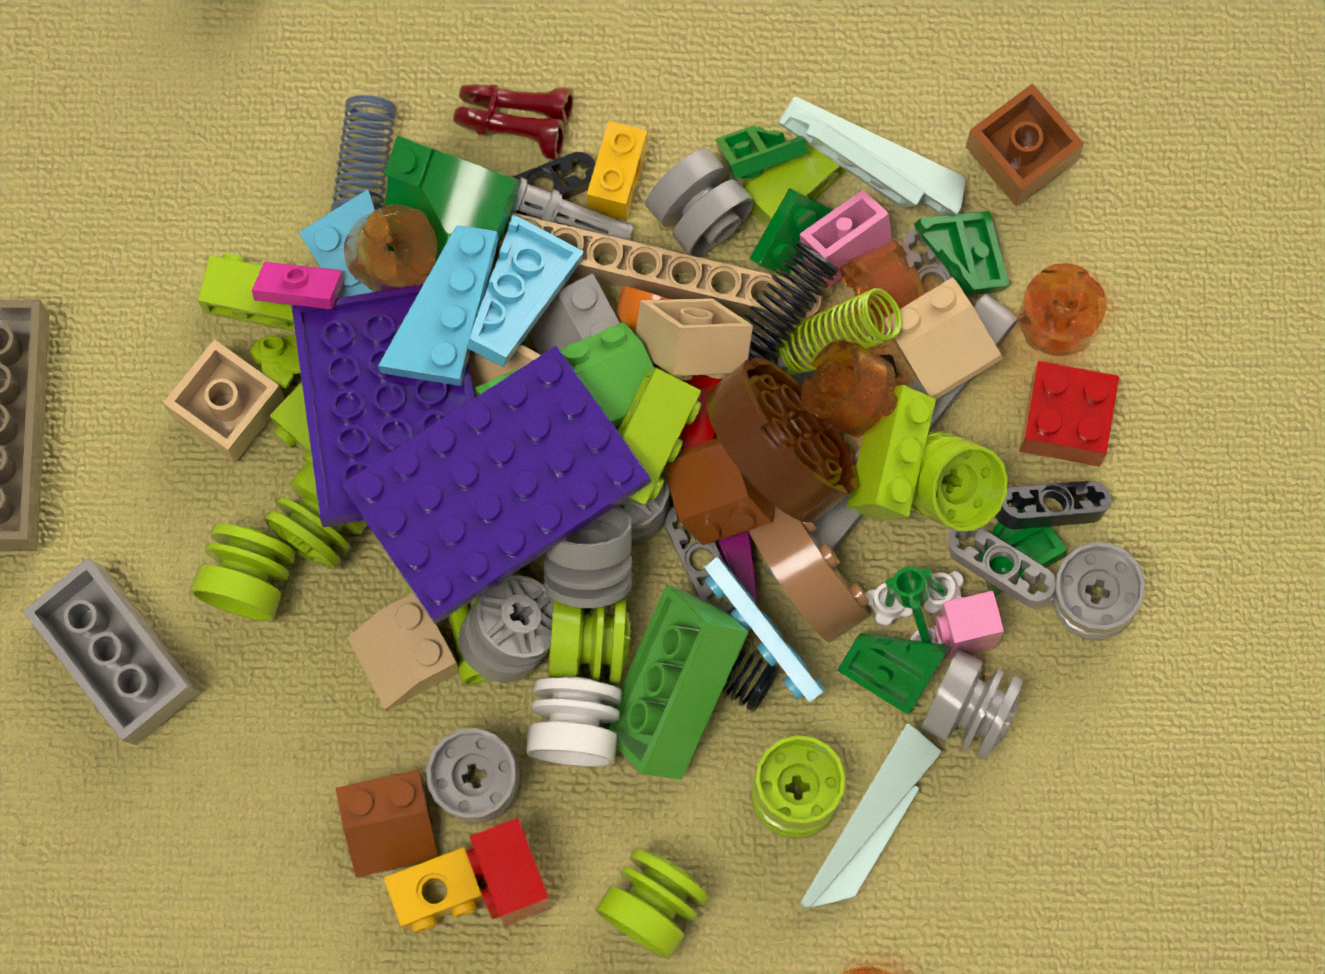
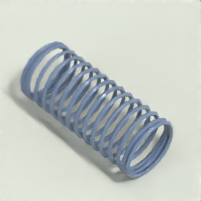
M365 94L355 95L345 101L346 110L344 111L345 118L343 119L342 143L339 145L341 151L338 154L339 161L337 162L339 168L336 170L335 194L332 196L334 202L331 204L330 211L332 212L354 198L346 197L342 193L359 195L365 191V189H348L342 185L350 184L368 189L379 188L382 190L380 193L368 191L370 197L381 199L380 201L372 200L378 221H381L383 215L381 203L385 201L382 195L386 193L383 187L387 184L384 178L387 175L379 176L368 172H350L344 168L352 167L369 172H385L387 161L390 158L388 153L391 151V147L389 144L393 142L390 136L394 133L392 127L395 123L392 119L396 117L397 108L390 100L383 97ZM355 102L376 103V104H364V103H363V104H355V105H353V106L350 105V104L355 103ZM370 107L382 109L388 112L373 113L362 111L357 108ZM357 116L370 121H355L351 117ZM389 121L391 122V125H386L380 122ZM357 125L367 129H354L350 126ZM387 129L390 131V133L386 134L377 130ZM356 133V134H358V135L365 136V137H370V138H364V137L354 138V137L350 136L349 134ZM373 138H387L389 141L384 142ZM356 142L367 146H352L348 143ZM385 146L387 147V150L384 151L374 147ZM354 150L363 154L385 155L386 159H381L376 156L362 154L352 155L346 151ZM346 159H354L366 163H383L385 167L381 168L366 163H350ZM344 176H353L365 180H381L383 184L364 180H348Z

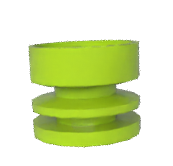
M929 432L911 510L958 531H973L988 524L1000 511L1007 496L1008 476L1004 463L994 451L947 432Z
M305 462L289 483L291 489L301 499L299 503L285 497H279L276 504L288 517L270 510L264 517V521L279 536V539L294 549L298 555L311 562H316L326 568L335 570L341 560L329 546L342 553H348L351 547L347 540L339 533L340 530L343 529L350 533L361 535L367 523L364 520L322 527L313 463Z
M221 523L213 525L210 536L217 543L206 544L205 553L220 563V565L204 564L198 567L190 589L191 595L210 606L228 613L257 621H273L282 593L267 583V580H288L289 570L282 565H293L296 551L273 536L253 528Z
M625 597L614 603L613 615H604V606L594 608L593 614L584 613V608L564 605L553 600L548 678L578 677L580 665L589 664L591 679L599 682L601 665H609V684L620 685L622 672L626 662H628L630 620L626 609Z
M795 735L780 739L769 747L757 765L751 791V802L755 815L765 828L780 837L801 839L816 835L829 825L844 794L846 776L840 758L830 746L814 737ZM791 785H798L799 792H803L801 800H794L793 793L789 792Z
M635 848L630 855V860L643 872L639 873L630 867L623 866L620 874L633 886L630 892L610 885L596 906L595 911L611 925L640 945L669 960L685 937L681 929L672 922L673 918L676 915L682 919L694 922L698 914L684 903L685 900L704 908L709 900V895L696 884L687 872L661 856H654L642 849Z

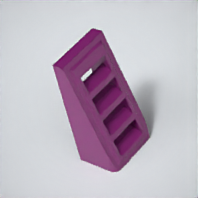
M747 530L716 541V547L723 561L758 603L749 531Z

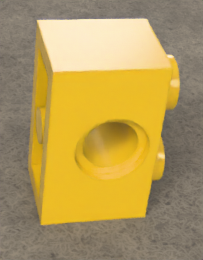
M608 121L587 192L588 209L627 221L648 149L647 130Z
M464 847L383 878L401 927L404 931L412 928L414 934L437 926L436 919L452 913L454 918L468 915L478 910L476 903L484 901ZM432 883H442L447 887L445 899L437 904L428 903L424 899V892Z

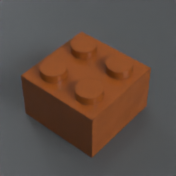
M1032 83L970 129L966 148L1017 207L1076 163L1080 157L1084 142Z

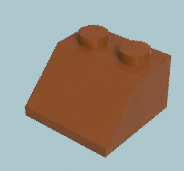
M718 438L680 451L672 463L666 462L663 469L679 521L702 545L772 522L774 505L742 474Z
M420 770L335 788L342 826L356 878L418 865L439 857L424 780Z

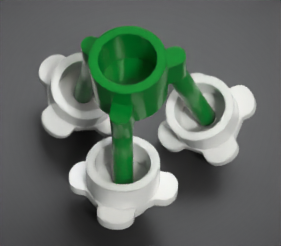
M905 567L900 569L893 578H888L876 590H869L866 595L870 603L867 605L872 606L876 614L875 621L880 626H889L892 620L901 616L907 618L913 613L918 631L911 636L910 640L936 644L935 632L933 628H927L921 606L924 604L926 611L936 614L941 610L944 602L962 598L961 586L964 583V578L956 571L951 572L949 575L946 573L932 574L928 568L921 571L916 567ZM939 640L937 644L943 645V641Z

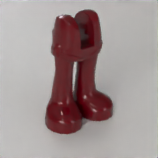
M469 84L461 86L459 98L470 105L488 108V111L470 107H458L453 114V122L455 124L475 131L478 135L488 136L493 133L526 137L538 143L543 157L549 160L560 158L564 144L563 124H568L573 108L572 88L558 87L549 92H519L501 89L498 85ZM505 108L529 111L545 115L548 118L502 114L501 110Z

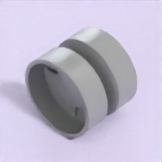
M709 149L696 151L676 164L654 186L645 202L647 209L663 227L677 224L673 231V238L688 255L695 257L706 254L731 236L748 217L755 204L754 199L737 180L733 179L723 183L727 175V169Z

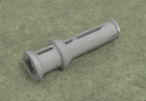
M520 178L522 182L511 210L512 213L520 211L542 220L629 240L633 228L632 223L618 220L562 199L563 195L559 194V191L553 189L551 192L529 185L527 184V179Z

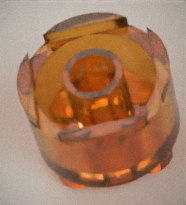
M404 205L384 206L361 217L354 224L344 242V259L350 274L356 280L358 279L366 285L368 289L375 292L403 289L421 281L433 269L437 256L436 236L426 215L418 209ZM386 244L393 246L395 253L387 251Z
M895 240L848 260L847 264L840 266V273L846 286L849 289H853L856 297L873 288L882 289L892 296L899 309L926 294L915 267L908 268L901 260L907 253ZM876 294L885 302L890 315L894 312L888 301L883 296ZM870 296L869 298L874 300L879 306L883 317H888L880 301L874 296ZM868 301V305L873 310L877 319L878 331L882 332L879 313L875 306ZM854 306V311L858 314V308ZM868 310L869 317L874 325V320Z
M1059 263L1043 269L1028 284L1019 308V324L1027 344L1035 350L1053 356L1072 355L1086 349L1097 334L1105 315L1106 296L1104 289L1099 282L1097 283L1088 274L1087 270L1078 265ZM1056 306H1062L1066 314L1060 313Z
M844 339L831 342L818 353L811 364L816 367L812 379L810 380L805 377L802 385L801 399L804 409L816 418L854 438L861 437L882 416H889L896 408L898 400L894 394L896 378L893 365L854 342H847Z

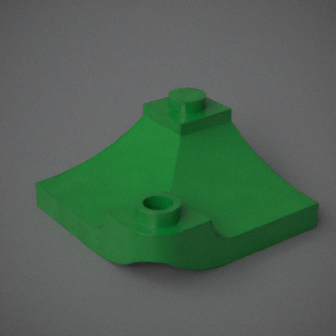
M397 135L384 172L387 175V190L380 224L392 262L429 276L457 225L497 231L499 238L497 251L522 181L457 155L446 153L413 139Z

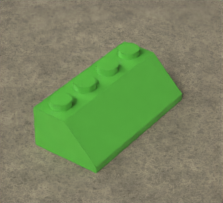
M622 322L560 350L613 426L620 425L647 369L654 368L643 343L626 323ZM519 369L503 376L495 377L491 381L476 387L477 396Z
M666 585L620 688L622 691L621 703L612 707L619 711L620 718L616 722L606 723L603 728L616 733L618 736L616 748L641 774L682 780L704 729L709 723L710 716L722 689L726 685L735 660L743 647L748 631L728 612L670 585Z

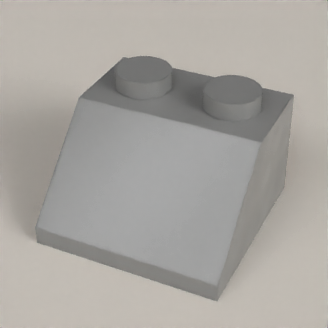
M591 274L562 288L528 336L537 353L542 355L554 346H557L559 350L564 349L572 343L582 341L602 332L608 327L618 325L620 322L594 274Z

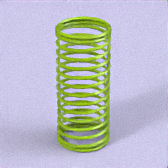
M873 288L862 295H858L801 321V326L792 325L798 332L800 348L804 355L812 362V365L806 363L801 358L795 346L794 334L791 333L793 350L798 359L810 369L800 366L794 360L789 351L787 341H785L784 349L779 348L780 356L787 368L794 374L828 367L897 337L902 323L900 309L889 293L882 289ZM876 294L883 296L888 301L894 312L896 323L895 329L892 332V334V321L890 312L885 302L881 299V297H879ZM870 296L877 298L887 313L889 327L886 335H884L885 323L883 314L875 301L869 298ZM868 301L875 306L879 313L882 332L878 331L877 319L873 310L869 307ZM854 306L858 308V314L854 311ZM847 309L851 311L852 318L847 313ZM868 310L874 320V325L869 317ZM834 315L838 317V323L835 321ZM827 318L831 320V325L827 322ZM849 321L854 329V332L849 325ZM842 323L846 329L847 335L842 327ZM835 326L837 327V329H838V331H839V334H840V336H841V339H840L839 335H838L837 332H836ZM807 327L811 328V334L807 330ZM828 328L830 329V331H831V333H832V336H833V338H834V341L832 340V338H831V336H830V334H829ZM864 328L868 332V337L864 333ZM857 331H858V332L860 333V335L862 336V339H861V340L858 338ZM822 332L824 333V335H825V337H826L828 346H827V344H826V342H825V340H824V338H823V336H822ZM801 334L804 336L806 340V344L812 353L813 359L807 354L801 341ZM815 334L817 335L820 341L821 348L816 341ZM851 335L855 338V343L851 341ZM844 338L848 341V346L845 344ZM838 342L842 345L841 349L838 347ZM831 344L835 347V352L832 351ZM818 350L822 353V358L819 357ZM789 358L799 369L795 368V366L790 362Z

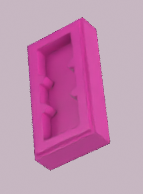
M264 262L252 288L253 299L255 301L332 309L344 282L342 270Z

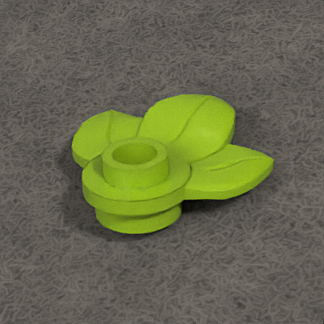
M295 334L284 338L266 336L257 340L252 345L251 357L256 366L265 376L280 387L287 388L292 382L294 374L301 373Z

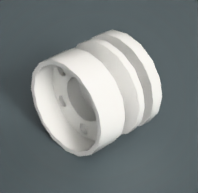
M581 677L545 678L535 681L533 693L542 700L532 702L531 710L533 713L549 718V721L533 723L529 726L526 754L537 760L571 766L603 767L615 764L618 736L616 733L599 726L600 724L613 723L619 720V711L610 706H616L621 703L622 691L612 685Z

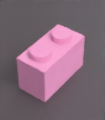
M864 190L800 233V239L803 244L839 269L837 276H833L834 280H828L820 276L827 282L829 287L892 243L889 213ZM804 257V261L820 270L812 262H810L807 258Z
M993 591L944 602L939 615L936 617V625L932 626L935 632L936 644L941 640L943 645L949 648L948 653H946L947 660L953 659L958 649L970 655L995 649L1004 633Z

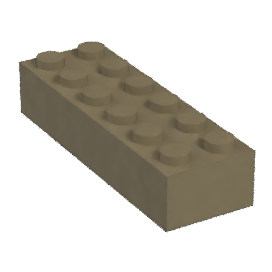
M0 300V551H38L50 318L49 313L40 300Z

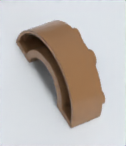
M774 506L771 523L748 531L769 568L797 609L813 629L830 643L871 616L865 607L870 601L858 582L851 585L837 569L836 566L840 562L836 554L827 543L821 546L813 533L818 529L815 522L799 521Z

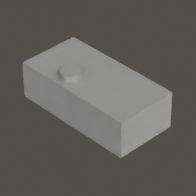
M90 558L84 560L23 610V613L124 742L137 745L201 693L103 565Z

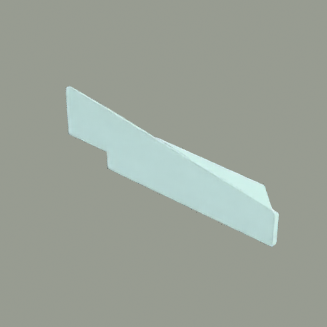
M798 97L791 99L778 121V124L795 136L804 137L808 145L901 208L916 206L920 201L941 216L957 214L961 208L965 178L925 157Z
M907 723L802 899L799 908L805 911L813 907L855 898L917 794L919 788L915 784L940 755L941 750L910 724Z

